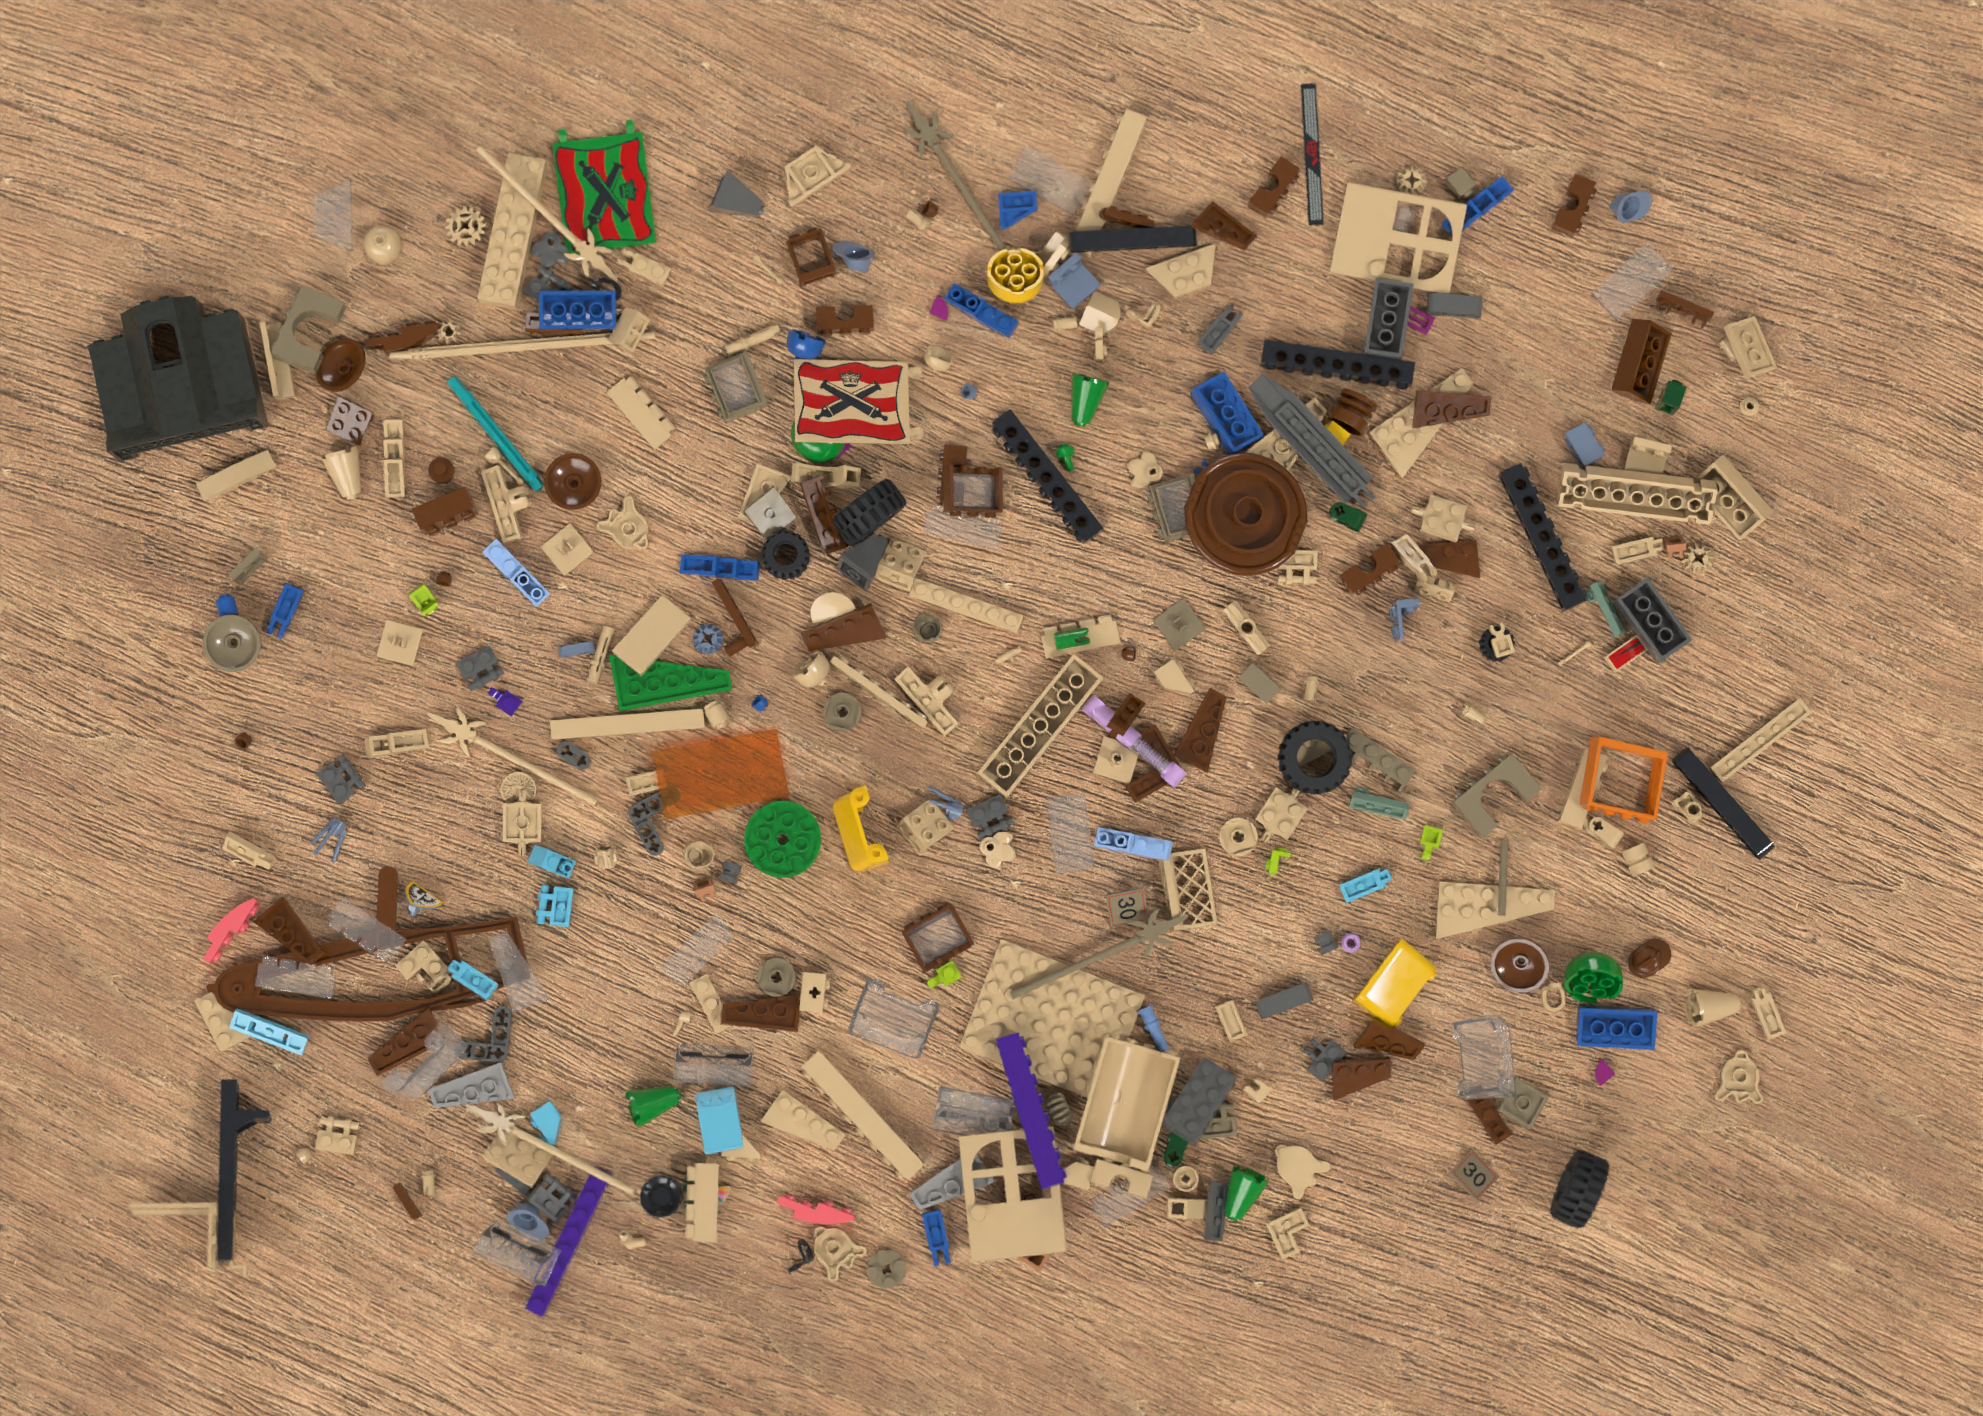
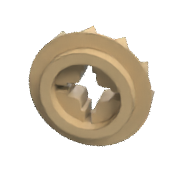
M1409 166L1404 167L1398 173L1396 183L1401 192L1418 195L1425 189L1427 180L1425 173L1420 167ZM1411 174L1414 179L1419 180L1414 182L1412 188L1410 182L1406 180L1410 178Z
M1696 543L1686 548L1682 561L1689 572L1702 574L1713 565L1714 557L1711 549L1707 548L1705 544ZM1694 553L1698 556L1704 554L1701 559L1702 563L1698 561L1692 564V561L1695 559Z

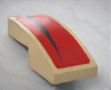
M1636 635L1605 656L1604 659L1613 672L1616 673L1648 651L1638 635Z

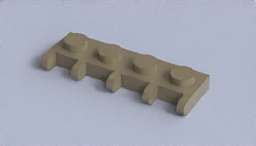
M1352 727L1346 735V739L1348 738L1350 742V749L1355 753L1352 760L1355 761L1358 756L1371 764L1367 771L1371 772L1376 767L1387 775L1383 782L1387 783L1389 778L1401 785L1397 790L1401 793L1415 773V770Z

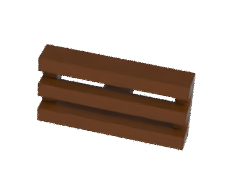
M402 1183L395 1185L393 1190L412 1220L420 1218L422 1214Z

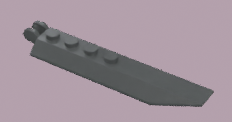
M1263 374L1248 387L1266 420L1345 504L1354 498L1363 508L1366 507V502L1357 495L1361 490L1366 493L1368 498L1372 500L1375 498L1373 493L1366 487L1373 477L1294 393Z

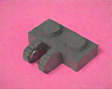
M1312 1038L1310 1042L1321 1053L1316 1057L1311 1050L1303 1049V1052L1313 1060V1063L1307 1070L1323 1082L1332 1071V1061H1340L1347 1051L1333 1040L1324 1048Z

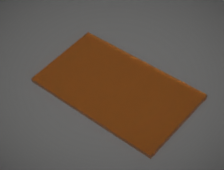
M777 729L652 751L665 820L788 798L790 794L788 792Z

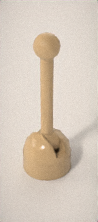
M495 447L484 456L491 464L498 463L516 480L518 485L523 484V479L515 475L500 460L501 454Z

